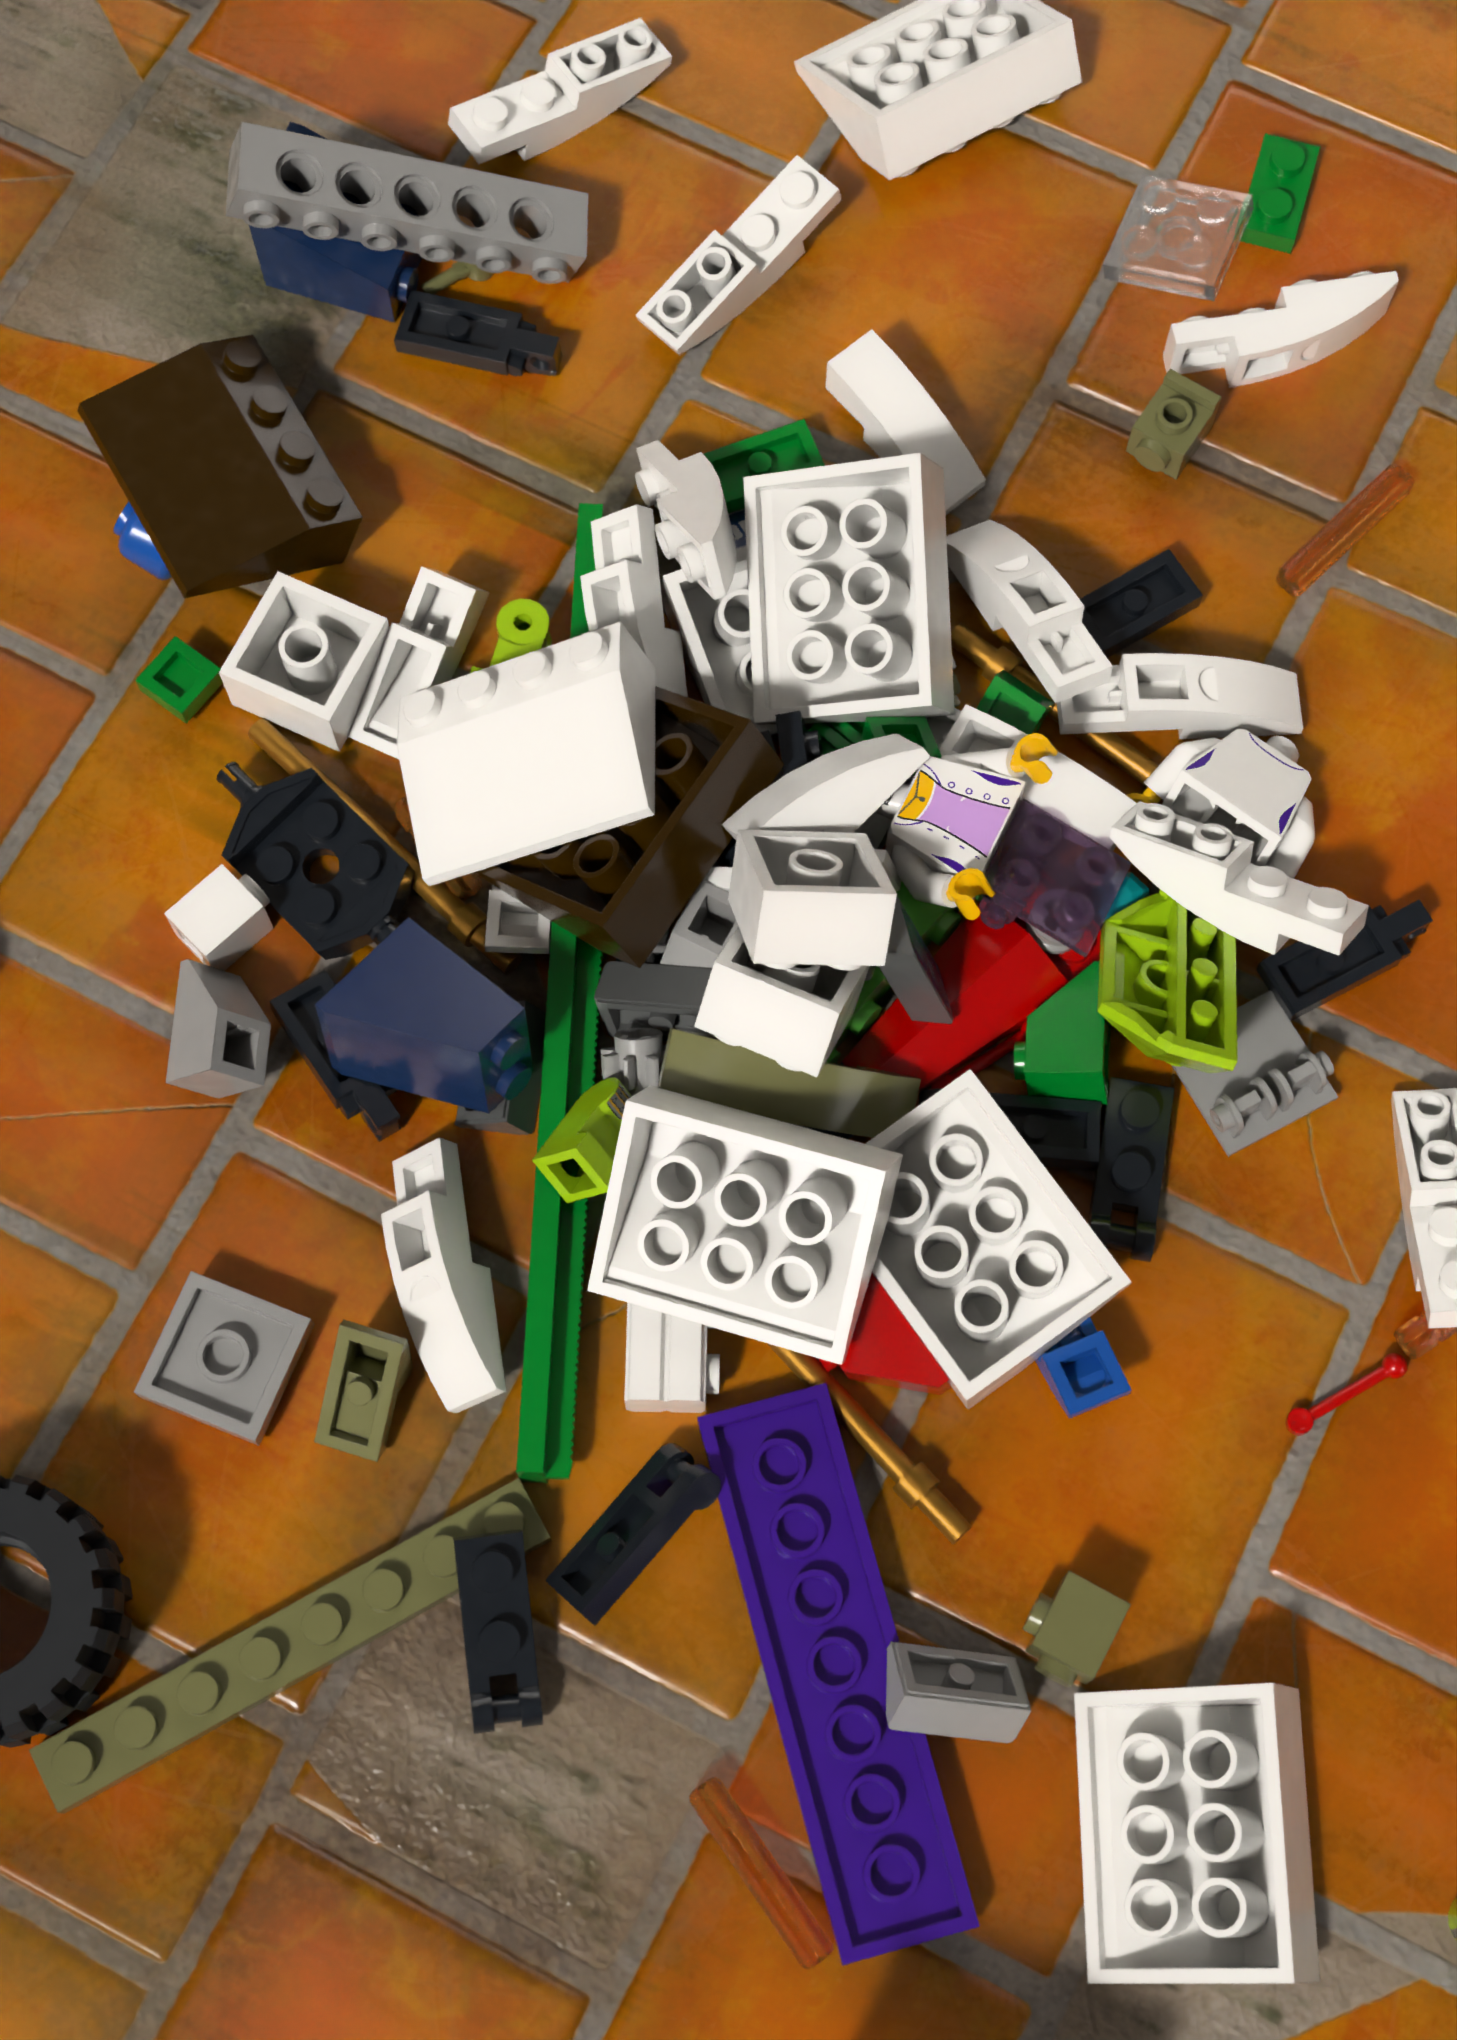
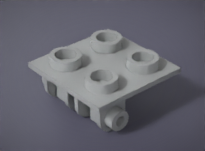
M1271 990L1237 1008L1238 1062L1233 1071L1206 1073L1183 1066L1172 1065L1228 1157L1338 1098L1337 1093L1327 1079L1328 1076L1334 1073V1067L1330 1058L1323 1051H1319L1316 1054L1309 1051Z

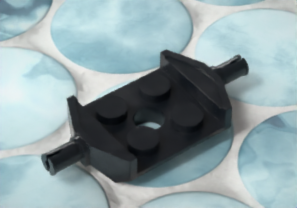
M235 761L228 763L225 767L237 779L236 781H233L222 769L219 771L216 780L241 803L240 811L222 856L242 876L247 874L258 884L269 898V904L325 960L344 957L372 942L379 945L400 925L397 918L411 894L415 871L324 782L317 772L309 768L265 786H258ZM321 856H336L339 860L337 875L325 884L312 883L309 876L312 863Z

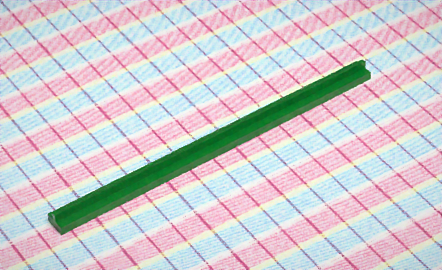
M579 503L570 639L589 632L580 576L595 571L591 521L604 517L603 504ZM554 922L551 925L537 1153L583 1093L595 1085V1073L597 1072L595 1067L597 1060L595 1058L597 1057L596 1050L598 1049L597 1035L599 1034L598 1020L600 1017L594 995L601 977L600 975L602 974L601 967L603 964L601 960L603 959L602 951L589 945ZM574 1158L560 1162L568 1175L576 1176L579 1171V1164ZM537 1166L535 1172L516 1472L521 1482L548 1483V1479L570 1480L574 1465L571 1458L574 1456L572 1449L575 1447L572 1441L575 1439L573 1433L576 1430L574 1427L576 1423L574 1416L577 1412L574 1408L577 1406L575 1399L578 1397L576 1394L578 1389L576 1383L579 1380L576 1375L579 1373L577 1366L580 1364L578 1361L580 1356L578 1350L581 1347L578 1342L581 1340L579 1336L581 1328L579 1326L582 1324L580 1319L582 1312L580 1310L583 1308L581 1301L583 1300L582 1292L584 1289L582 1285L584 1280L582 1277L585 1275L583 1271L585 1264L583 1261L586 1259L584 1255L586 1248L584 1245L587 1243L585 1239L587 1232L585 1229L588 1227L586 1223L588 1216L586 1213L588 1212L587 1205L589 1201L585 1198L566 1203Z

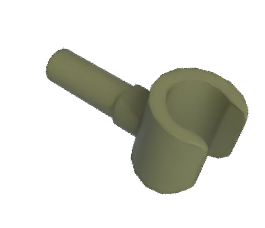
M458 261L451 268L420 285L424 293L434 295L454 282L461 281L466 277L474 281H486L494 273L482 271L475 264Z

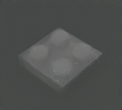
M1142 174L1103 262L1105 279L1215 301L1253 212L1252 194Z

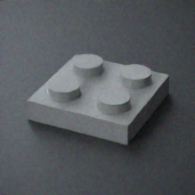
M191 1271L134 1393L140 1398L260 1446L315 1324L308 1317Z

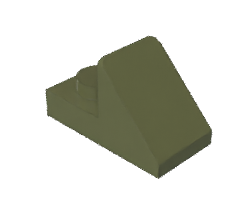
M343 1320L340 1323L314 1440L315 1443L376 1462L380 1459L386 1448L398 1392L411 1375L413 1369L408 1339L347 1320Z

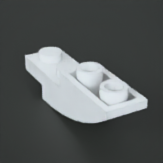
M639 18L549 53L546 68L543 72L451 107L448 125L479 164L513 150H516L525 161L567 141L624 105L671 65L672 55L645 22Z
M796 155L723 235L714 230L639 310L636 314L637 320L678 355L698 345L741 314L805 253L803 241L842 200L839 189Z
M1364 271L1342 279L1321 282L1302 280L1290 286L1281 287L1274 309L1250 308L1236 315L1215 318L1194 316L1180 323L1171 324L1163 352L1166 373L1170 368L1180 374L1224 368L1229 388L1269 380L1316 363L1347 346L1369 330L1386 314L1399 282L1397 272L1391 271L1374 274Z
M659 440L636 448L642 468L641 471L635 473L636 484L645 504L648 507L654 505L659 510L662 522L655 525V533L663 554L668 560L675 558L680 563L687 580L690 583L697 581L714 600L726 596L732 583L737 563L736 544L720 479L713 465L702 452L678 460Z
M636 504L591 521L595 571L580 576L589 632L621 621L655 666V686L687 697L681 631L665 628L653 509Z
M987 520L946 536L948 566L993 631L1000 628L1005 629L1055 703L1110 682L1113 666L1082 623L1084 604L1051 563L1030 543L1011 529L992 520Z
M1169 653L1122 654L1119 665H1112L1110 682L1057 702L1060 735L1178 729L1179 739L1226 737L1236 729L1248 730L1255 736L1301 734L1303 731L1296 673L1262 663L1219 656Z
M965 704L962 711L954 708L955 715L927 717L942 757L951 754L1016 747L1017 743L1028 735ZM1060 752L1056 756L1042 757L1038 761L1044 762L1053 772L1051 779L1047 783L1038 784L1031 780L1026 773L1019 779L1026 783L1015 818L1108 860L1116 847V844L1110 839L1111 827L1137 803L1093 772Z
M1139 801L1111 827L1110 839L1134 866L1168 896L1221 931L1273 955L1292 938L1339 956L1365 926L1369 905L1347 898L1343 892L1337 889L1316 887L1288 877L1282 870L1275 867L1257 866L1250 863L1254 841L1232 834L1228 828L1222 825L1204 824L1175 814L1172 809L1165 805Z
M1457 1088L1393 1091L1391 1105L1400 1195L1415 1290L1421 1291L1428 1329L1457 1327Z
M439 1137L392 1161L397 1206L382 1213L381 1219L393 1282L416 1350L447 1411L459 1413L506 1392L490 1268L472 1262L458 1147L456 1143Z

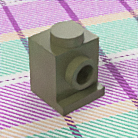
M1170 368L1164 377L1162 385L1132 426L1126 452L1135 456L1136 460L1145 468L1155 472H1163L1177 480L1212 429L1222 397Z

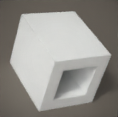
M223 864L217 867L164 913L176 936L203 964L223 971L228 969L274 929L264 908L270 903L264 891L247 874H244L237 880Z

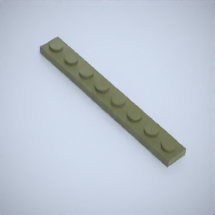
M518 1478L29 1749L57 1812L62 1814L69 1812L458 1594L453 1538L521 1529L523 1532L525 1556L551 1542L552 1539L520 1479Z

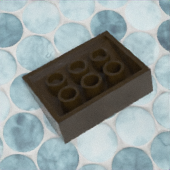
M254 335L200 343L79 403L77 410L184 599L273 579L278 571L286 575H292L344 562L363 517Z
M655 686V815L476 872L481 878L594 948L641 968L733 838L722 824L752 797L770 786L784 766V763L752 720Z

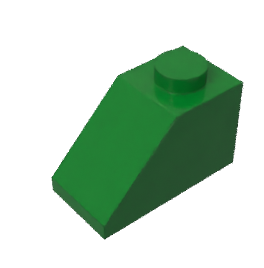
M1094 961L1027 1016L1026 1041H1016L1014 1045L1015 1080L1026 1081L1028 1096L1101 1101V1104H1108L1111 1024L1097 1012L1100 961Z

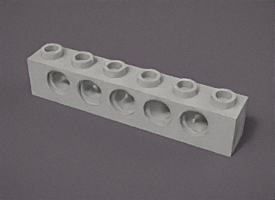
M241 122L229 150L226 216L243 219L248 225L257 228H272L275 226L303 231L305 235L314 239L328 240L336 237L361 242L363 246L371 250L388 251L398 249L418 253L422 258L432 262L460 261L475 264L480 270L489 273L511 271L532 275L536 281L555 284L569 282L587 258L589 193ZM283 181L297 184L304 193L290 190ZM342 192L354 195L361 204L350 202L344 197ZM400 204L412 207L419 216L409 214ZM458 215L471 220L475 227L464 224ZM515 227L525 230L531 239L522 236Z

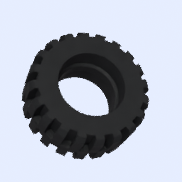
M17 1474L12 1479H6L0 1475V1547L10 1546L24 1550L43 1565L51 1587V1608L45 1630L32 1651L14 1667L0 1673V1746L8 1748L30 1744L31 1737L39 1733L48 1736L53 1735L68 1726L66 1716L75 1709L86 1712L98 1700L100 1695L94 1688L103 1676L114 1678L122 1662L121 1659L114 1656L119 1639L129 1640L133 1620L124 1615V1602L133 1599L130 1578L123 1575L119 1567L124 1558L116 1542L107 1537L103 1532L104 1526L90 1512L56 1489H50L35 1479Z

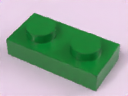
M1265 133L1235 240L1291 254L1320 151L1319 146Z
M805 419L703 453L719 476L728 513L745 508L743 477L825 466Z

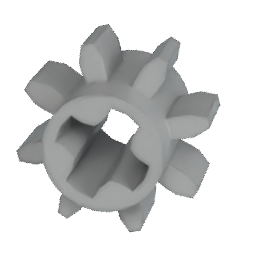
M653 1028L620 1030L614 1034L615 1048H601L603 1080L616 1077L631 1096H634L648 1086H658L667 1045H663L662 1031Z

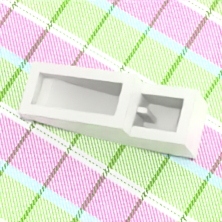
M872 329L827 362L825 388L864 427L863 440L880 458L922 453L943 468L945 516L985 486L986 479L946 416L899 357Z
M421 566L400 623H391L347 737L399 759L397 732L400 698L451 680L490 592L436 569Z
M897 733L860 741L824 754L787 773L752 797L728 818L722 826L735 840L737 839L738 829L854 833L931 756L922 746Z

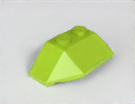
M1161 889L1159 893L1138 900L1106 919L1101 928L1097 1012L1147 1057L1165 1061L1173 1066H1183L1206 1073L1233 1071L1238 1062L1236 938L1196 916Z

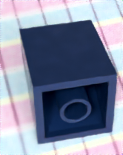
M291 121L286 131L326 139L305 126ZM283 181L290 190L304 193L297 184ZM342 192L344 197L350 202L361 204L354 195ZM400 204L409 214L419 216L412 207ZM249 225L266 286L394 323L403 303H407L410 292L417 290L419 281L418 267L422 260L418 253L398 249L376 251L366 248L361 242L336 237L328 240H319L305 235L300 230L279 226L257 228Z
M409 917L315 1004L331 1065L342 1075L488 1114L503 1099L512 1100L518 1096L531 1078L533 1064L525 1008Z

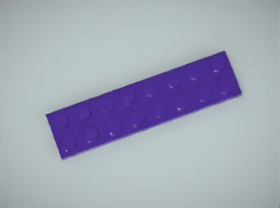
M823 1383L697 1417L709 1468L721 1480V1490L717 1498L841 1964L847 1965L980 1927L926 1734L891 1730L888 1727L886 1717L887 1648L890 1642H899L827 1384Z

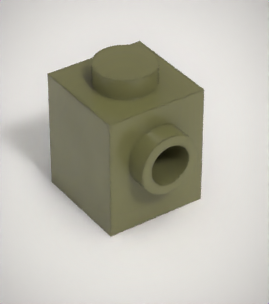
M1068 1571L1060 1580L1052 1598L1040 1593L1022 1627L1024 1631L1033 1635L1025 1652L1038 1658L1034 1668L1049 1679L1069 1688L1072 1687L1075 1679L1086 1685L1095 1678L1131 1604Z

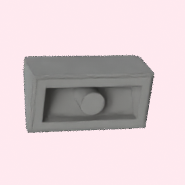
M890 1642L887 1648L886 1717L888 1727L891 1730L1011 1743L1016 1739L1032 1711L1016 1657L899 1642Z

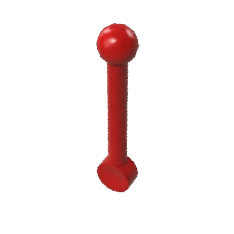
M1027 1021L1022 1024L1020 1031L953 1075L947 1074L931 1084V1088L943 1089L969 1069L976 1075L1013 1051L1016 1041H1026Z
M1398 1353L1387 1354L1383 1358L1382 1366L1309 1409L1299 1407L1293 1409L1286 1417L1285 1424L1287 1429L1296 1436L1305 1435L1312 1429L1314 1421L1388 1377L1392 1379L1403 1377L1408 1370L1406 1358Z

